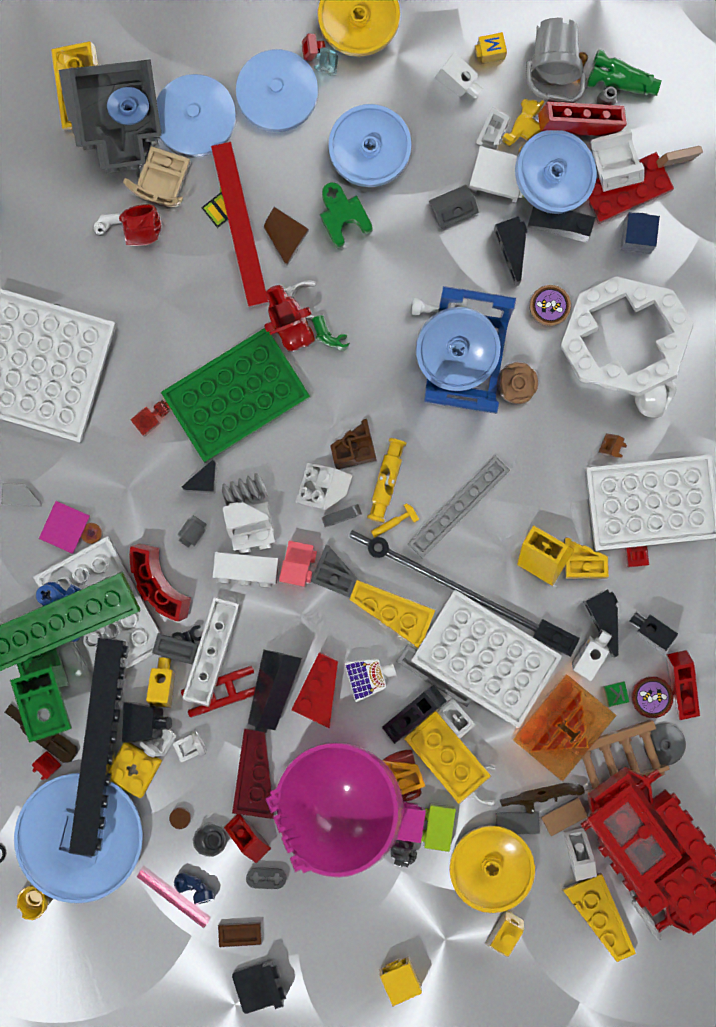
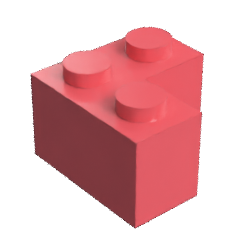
M294 541L288 542L279 578L280 582L306 587V583H311L313 572L309 570L310 564L315 563L317 555L313 545Z

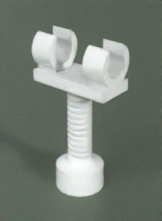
M414 298L411 315L420 316L422 312L436 314L438 313L439 306L427 305L422 302V299ZM463 298L462 303H450L448 308L467 307L468 299Z

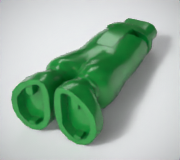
M598 49L593 61V69L587 81V87L593 88L599 82H603L607 88L614 87L617 90L644 94L646 96L648 94L658 95L662 80L654 78V74L635 68L621 59L609 58L604 50Z

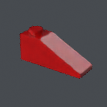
M687 650L666 654L668 672L679 720L700 716L694 661Z

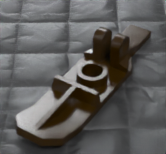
M10 704L4 713L19 723L20 729L26 735L19 709ZM61 733L35 741L62 763L71 762L77 755V746Z
M561 783L525 791L518 796L500 799L501 807L514 804L523 805L526 808V812L532 814L535 811L534 802H546L552 798L557 802L558 797L585 794V790L582 785L577 783Z

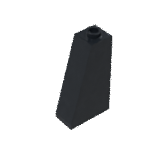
M263 649L248 724L255 726L256 731L267 733V729L276 730L302 658Z

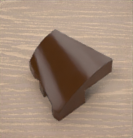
M276 207L272 209L263 226L286 265L289 264L297 252L298 246L309 232L308 228Z
M363 419L361 424L353 431L349 430L342 439L336 440L330 445L334 465L338 470L377 461L367 419Z

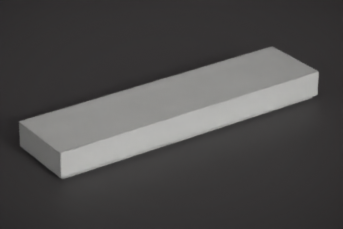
M407 644L396 662L468 707L472 699L411 662L417 650Z

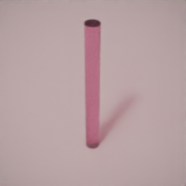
M142 870L136 876L203 929L209 922Z

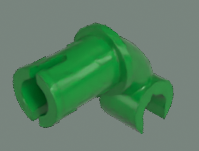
M324 315L312 318L317 333L316 340H320L330 347H336L340 351H344L349 347L350 343L342 344L340 342L346 339L347 335L340 334L337 338L331 336L332 333L328 331Z

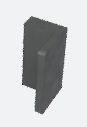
M467 185L429 200L441 229L479 213L475 197Z

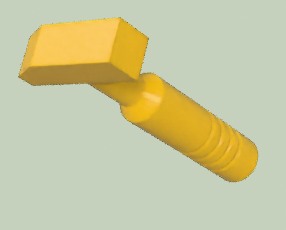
M407 503L404 504L407 512L371 530L373 537H378L397 526L409 516L413 523L418 521L419 518L413 507Z

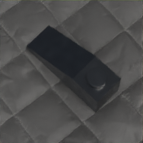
M533 206L528 227L587 243L596 217L575 211L552 214Z
M518 216L495 224L494 232L515 287L519 286L522 278L526 241L525 233L528 232L525 222H521Z
M607 589L584 600L583 603L598 632L604 630L612 636L606 646L611 657L615 658L619 656L618 608L616 606L618 600L615 594Z
M433 685L382 726V729L395 744L445 704L447 700Z

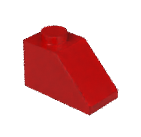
M237 814L224 827L240 851L255 863L271 849L262 835L240 814Z

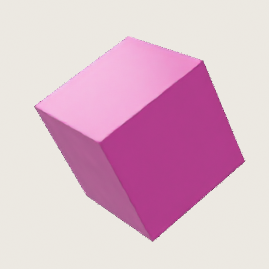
M403 802V822L397 840L421 843L426 810L424 807H419L418 804Z

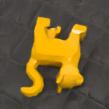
M534 99L522 100L521 114L515 120L511 132L505 133L502 137V141L506 145L511 146L520 137L528 141L534 135L540 133L539 122L533 118L540 112L544 101L537 102Z

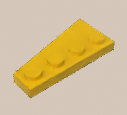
M360 580L356 581L349 599L417 648L423 642L435 609Z

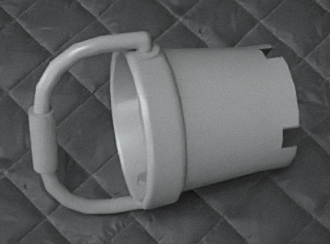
M549 18L541 21L540 27L538 25L536 27L534 56L531 61L528 60L526 62V80L530 90L546 102L574 103L584 94L586 73L583 72L582 60L579 58L577 23L570 19L569 24L563 23V18ZM532 79L545 85H565L580 79V89L573 98L549 93L544 94L535 88Z

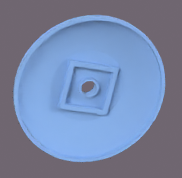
M79 773L62 775L40 786L23 805L14 833L16 857L26 878L43 894L68 903L95 901L118 889L135 869L143 843L142 823L135 804L123 789L111 782L110 787L107 786L106 795H109L108 807L104 808L103 817H106L105 829L101 830L100 838H103L102 851H98L96 856L69 853Z

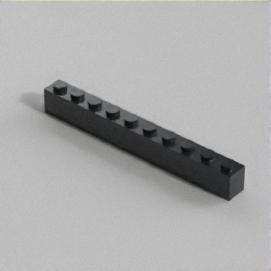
M98 638L69 847L70 854L96 856L98 851H102L103 838H100L101 830L105 829L106 817H103L104 808L108 807L109 795H106L107 786L110 787L112 779L109 767L113 765L115 753L112 752V744H116L117 731H114L115 722H119L120 709H117L118 701H121L123 696V688H120L121 679H125L126 667H123L124 658L127 659L129 651L126 641Z

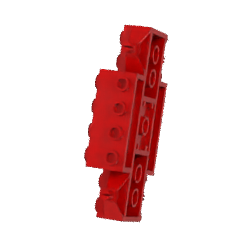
M625 766L587 794L591 812L589 815H592L630 784L683 858L639 893L600 838H597L600 846L597 848L605 858L607 856L610 857L612 860L610 866L617 875L620 873L625 879L622 882L629 892L634 890L637 894L635 900L642 909L646 907L652 916H655L664 909V919L654 925L659 933L669 925H673L682 931L694 935L716 919V876L712 875L716 871V849L711 843L707 845L704 840L705 834L699 826L694 827L691 822L694 819L686 809L684 811L679 806L681 801L674 792L670 794L665 789L653 798L650 785L662 776L657 769L646 776ZM628 802L604 821V824L610 829L609 831L620 846L635 836L638 828L644 825ZM587 820L580 823L585 831L591 827ZM652 835L648 839L639 838L624 850L641 875L666 856L663 850L658 854L651 852L652 846L658 844Z

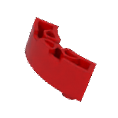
M145 544L130 546L131 573L134 574L137 583L136 587L143 599L147 600L155 608L156 612L171 620L179 622L188 618L191 598L176 591L165 579L159 563V548Z

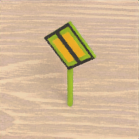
M220 187L219 194L201 207L217 229L228 221Z

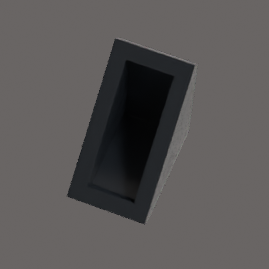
M211 460L181 487L186 492L216 493L218 464Z

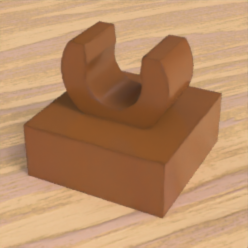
M606 433L599 453L604 456L622 458L623 455L619 452L621 447H627L626 443H624L625 438Z

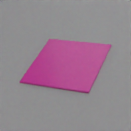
M55 501L39 539L73 554L90 515Z

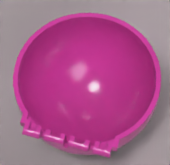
M323 744L303 752L290 763L284 771L277 789L270 791L271 796L266 798L271 813L277 811V815L273 819L279 833H282L283 837L281 839L288 854L291 852L294 854V856L290 857V861L295 872L300 870L303 873L312 871L328 877H346L363 872L377 864L388 854L400 833L403 822V798L394 774L375 754L351 744Z

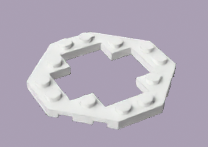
M616 276L579 294L561 343V349L581 382L600 384L601 387L615 391L630 392V395L639 397L677 378L694 323L673 290ZM625 296L635 312L655 304L672 331V334L656 341V346L664 359L630 376L627 375L619 360L599 368L582 338L599 330L591 313Z

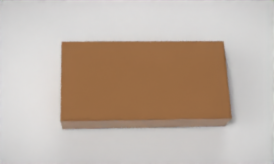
M694 146L667 152L656 162L658 168L692 161L701 155L703 150L701 146Z
M576 797L541 816V819L550 836H553L587 818L588 815L581 801Z

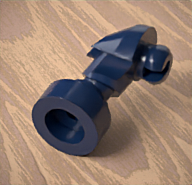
M179 873L175 877L174 887L179 893L196 891L192 896L194 905L215 900L213 890L207 888L205 883H201V879L187 873Z

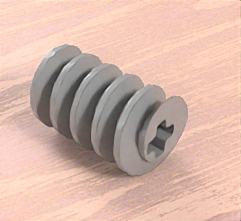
M257 473L254 474V480L246 476V483L239 478L237 486L233 481H230V488L225 483L222 484V493L226 506L229 503H237L238 500L240 503H245V498L251 503L253 502V495L260 500L261 493L268 497L263 480Z

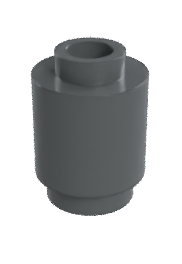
M193 515L191 519L188 518L177 534L180 537L178 541L188 548L190 545L195 547L206 531L204 528L207 524Z

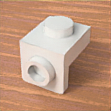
M163 730L162 738L141 741L139 745L145 749L144 752L150 757L165 756L177 735L171 730Z

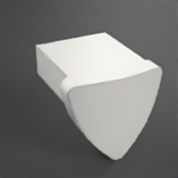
M196 730L192 731L191 735L172 743L181 763L199 754H206L203 741Z

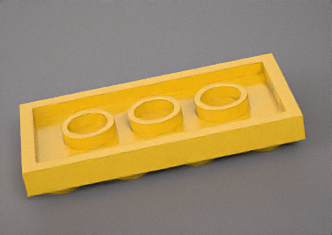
M436 711L404 738L458 804L462 803L492 777Z

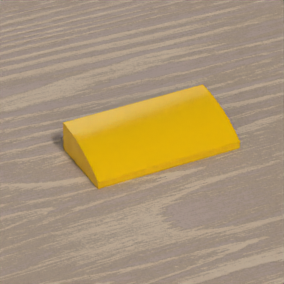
M91 41L51 49L63 130H72V123L68 121L59 70L98 65L96 47Z

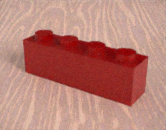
M547 101L538 113L540 132L557 130L577 135L607 136L622 131L627 125L625 108L618 105Z

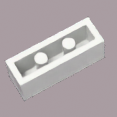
M215 552L213 578H218L217 582L230 583L231 579L238 580L240 585L250 586L251 582H259L260 587L271 588L272 584H277L279 559Z

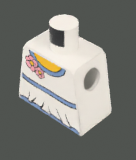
M600 630L596 638L590 636L572 662L573 670L592 681L609 654V649L606 645L612 636L604 630ZM593 649L599 650L595 654L591 653Z

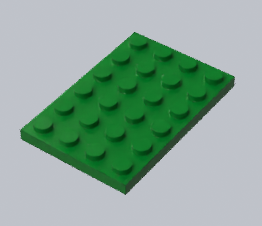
M265 328L161 392L204 463L311 398L275 339Z

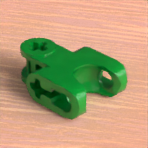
M334 182L327 183L324 186L322 199L327 211L319 215L336 248L339 249L344 246V237L341 231L346 224L353 223L358 225L364 234L373 231L371 221L357 196L347 199L341 186ZM329 192L336 193V198L333 199L332 196H329Z

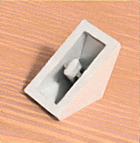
M492 107L476 143L496 150L511 116Z
M453 698L437 711L459 738L476 725Z

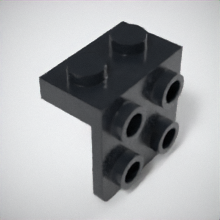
M272 959L235 971L232 974L241 1008L245 1014L274 1005L275 1009L284 1006V999H287L283 986L280 987L278 978H280L277 965H273Z

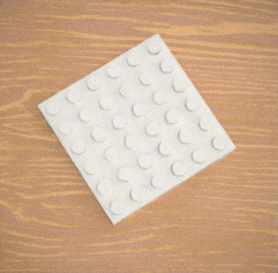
M0 289V419L81 443L116 323Z

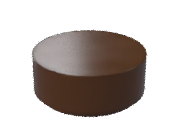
M184 807L174 809L169 817L170 824L176 829L186 828L191 821L190 812Z

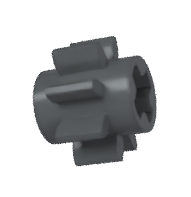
M399 840V843L393 845L390 854L391 858L395 859V865L408 867L409 864L411 865L415 862L417 851L413 849L414 843Z

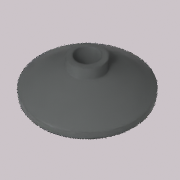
M668 723L655 725L656 729L651 731L652 734L650 736L660 765H672L678 762L686 748L683 733L676 726ZM665 741H668L670 744L669 748L667 749L663 748V743ZM643 742L644 751H645V753H646V755H647V757H648V754H647V751H646V748H645V745H644V742Z

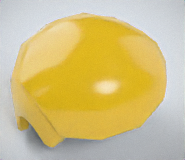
M33 885L23 888L17 896L16 907L22 912V918L31 921L38 919L48 909L49 897Z

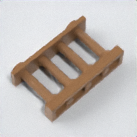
M647 720L587 740V748H576L579 744L577 743L571 749L574 755H579L583 759L592 788L585 790L586 794L600 785L590 756L592 754L591 750L599 748L602 751L611 777L618 771L610 748L612 743L618 741L619 744H622L629 767L633 771L647 776L657 769L664 776L665 771L670 770L668 765H660L650 736L652 734L651 731L656 729L653 720ZM637 735L643 739L652 768L641 772L630 743L632 741L631 737Z

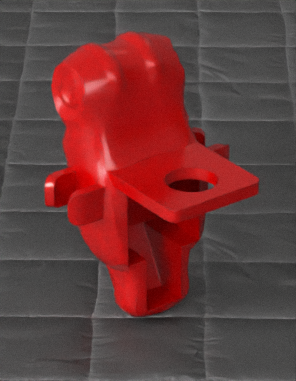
M281 285L269 288L266 291V297L269 300L268 313L271 322L264 325L265 330L270 335L277 332L288 351H298L302 347H308L315 341L314 333L308 326V321L305 318L311 315L310 308L301 309L298 302L291 296H288Z

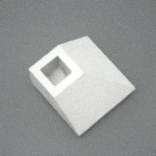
M307 463L296 503L326 510L347 495L352 475L335 468Z

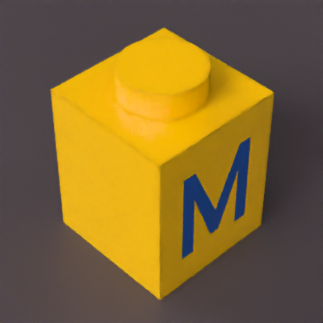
M503 32L478 38V43L475 45L476 57H480L481 64L506 58L507 50Z

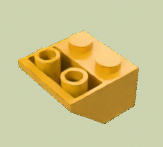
M533 525L522 543L517 565L553 586L574 550Z

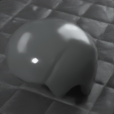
M207 824L198 828L193 837L194 848L199 854L206 857L220 854L227 845L225 831L220 826L214 824Z

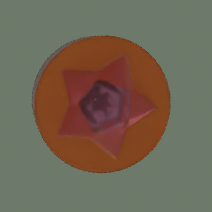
M88 523L83 530L81 538L86 543L94 544L101 540L103 535L102 529L95 523Z

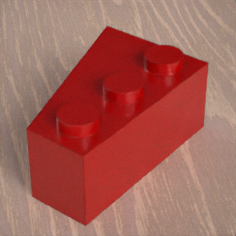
M321 652L318 653L291 709L327 728H330L338 668L337 660Z

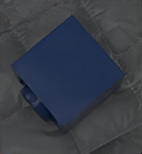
M629 212L623 222L620 250L651 254L657 246L660 216Z

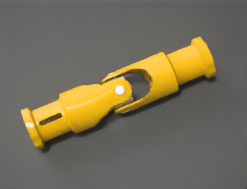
M389 438V448L382 461L371 500L373 504L370 514L367 515L368 519L381 523L385 522L384 515L387 506L391 502L402 463L401 455L404 446L407 444V442L395 438Z

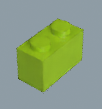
M430 803L429 808H425L424 821H427L426 830L423 829L421 842H424V848L450 852L456 809L452 806Z

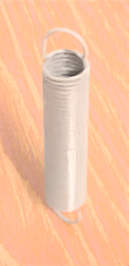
M633 899L632 905L650 932L654 935L658 934L659 931L654 926L656 922L645 907L642 909L637 901Z

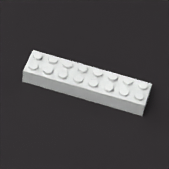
M218 598L213 599L184 691L183 700L206 707L210 706L239 612V604Z

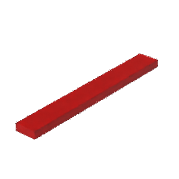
M226 142L213 145L211 149L248 307L267 304L269 302L266 297L265 284L232 143Z

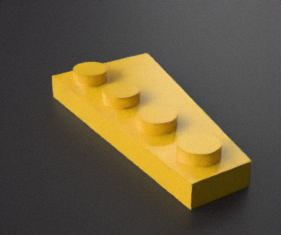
M602 873L597 874V877L585 879L562 889L616 962L636 954Z

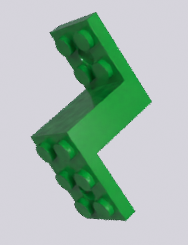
M58 648L46 651L37 658L32 657L18 663L17 667L20 677L10 680L29 743L72 729L60 688L69 684ZM43 708L47 709L50 713L47 721H42L39 718V711Z

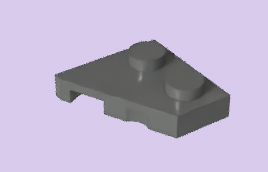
M325 545L311 582L350 598L357 577L331 547Z

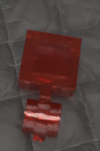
M161 400L153 407L155 409L153 412L148 407H145L130 419L143 436H146L161 424L156 416L164 417L170 412L171 409L167 402Z

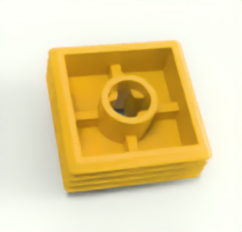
M123 743L114 759L113 765L109 768V773L112 774L111 782L130 794L142 798L162 760L156 756L150 757L143 749L132 743ZM136 765L138 774H130L128 767Z

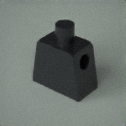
M636 612L629 621L639 628L637 635L663 654H665L678 636L677 632L652 615H649L646 619ZM652 626L655 628V632L649 633L646 628Z
M123 702L122 743H137L162 738L163 730L171 729L172 719L171 717H163V708L135 702Z

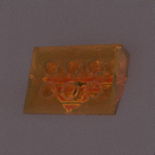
M564 674L513 736L512 740L563 782L617 715L569 675Z

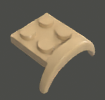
M151 146L137 185L127 178L124 179L123 183L132 193L144 200L161 206L177 207L183 200V197H178L191 161L188 158Z

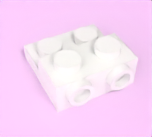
M268 502L250 506L268 516L271 529L231 538L234 551H239V554L250 553L251 548L259 547L260 550L272 548L271 544L276 543Z

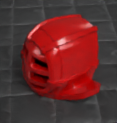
M151 204L137 205L124 210L120 214L119 221L122 222L126 245L143 246L158 240L161 231V219L155 206Z

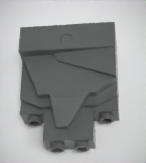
M151 59L59 70L68 121L72 123L76 146H83V150L96 149L97 145L100 169H107V173L119 172V167H127V170L140 169L139 165L146 164L143 142L155 141V137L162 136ZM123 87H132L142 91L149 102V110L146 117L133 125H124L114 121L107 110L108 99L114 91Z

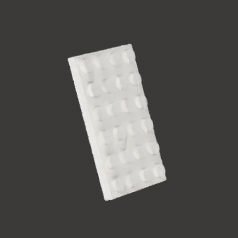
M711 455L585 468L595 551L716 538V492Z
M108 536L34 576L39 588L47 582H56L67 590L70 585L83 589L123 571L141 610L138 613L86 634L77 642H69L91 684L98 638L126 641L129 651L127 659L124 658L123 667H126L127 670L154 655L152 651L157 633L161 634ZM48 590L47 596H48V597H51V596H50L51 591Z
M454 590L411 659V662L510 724L520 728L562 655L462 593Z

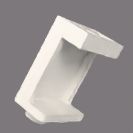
M631 130L619 131L615 134L599 136L591 140V153L595 160L603 192L644 181V167L639 162L632 141Z
M480 146L469 186L470 191L476 193L477 190L496 194L513 199L512 202L516 203L518 197L522 198L523 196L515 176L517 155Z

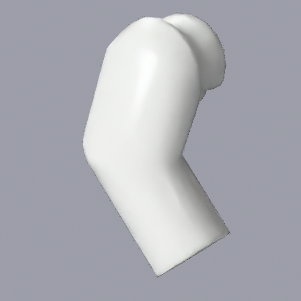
M120 213L101 215L94 225L95 232L98 235H102L111 224L122 223L119 221Z

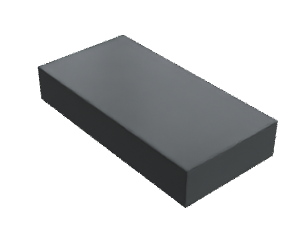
M157 633L152 654L193 665L199 644Z
M536 811L532 814L527 812L496 813V826L507 828L516 834H540L539 812Z

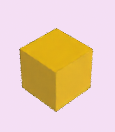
M409 956L402 960H395L379 969L380 978L392 1006L422 994L421 984Z

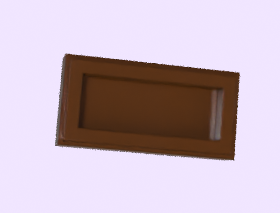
M261 922L219 924V947L262 945Z

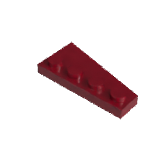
M244 728L232 814L273 819L274 812L271 813L266 798L271 796L270 791H272L266 733Z

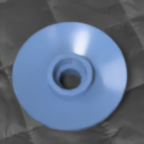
M123 87L110 95L107 102V110L114 121L124 125H133L146 117L149 110V102L142 91L132 87Z

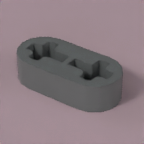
M359 504L328 514L321 519L326 528L362 515Z
M252 868L246 876L247 884L255 889H280L285 885L287 879L286 873L279 868ZM256 872L259 877H265V880L260 879L258 883H254L250 876H253ZM275 873H279V877H282L283 880H280L279 884H275V880H268V877H274Z

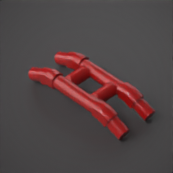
M248 666L218 677L215 687L225 684L229 696L217 700L215 693H213L210 706L200 705L189 709V717L192 718L254 696L255 687L236 693L233 684L234 680L254 674L253 667ZM185 689L181 690L182 696L184 695Z

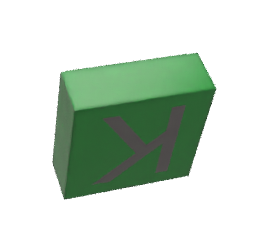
M625 681L603 686L608 707L630 702Z

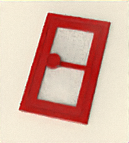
M630 784L586 819L639 893L683 858Z

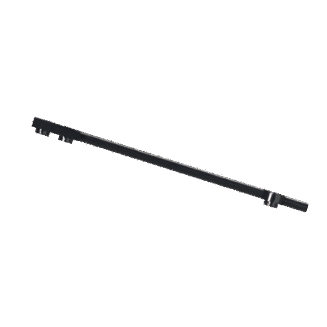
M354 530L349 535V538L367 546L371 556L375 558L387 556L452 590H457L471 600L535 632L533 635L534 639L569 657L572 656L580 640L579 637L544 619H541L540 623L537 624L389 549L388 542L382 537L370 539ZM376 544L382 545L380 552L375 551L374 546Z

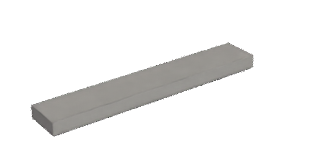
M495 455L408 545L423 558L510 469Z

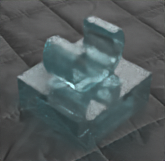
M328 47L320 48V53L315 57L319 60V65H315L314 68L320 72L324 71L329 75L337 74L338 54Z

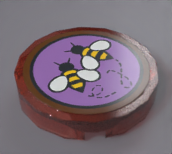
M647 676L639 680L631 691V702L634 709L640 715L647 718L664 716L672 707L674 694L671 686L659 677Z

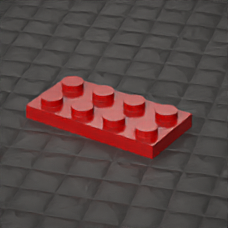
M657 152L639 159V162L644 167L643 182L603 192L600 179H596L594 189L587 201L598 224L673 191L674 187L665 168H658L656 161L659 159Z

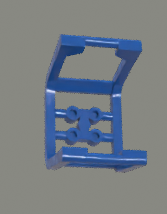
M443 286L438 312L447 309L449 303H462L463 298L493 303L492 308L502 311L500 318L486 316L493 326L498 329L500 357L495 370L490 375L488 391L473 388L462 391L446 390L436 386L427 379L424 402L497 414L499 402L496 399L497 381L500 374L507 327L515 309L516 298ZM447 394L477 399V402L447 397Z

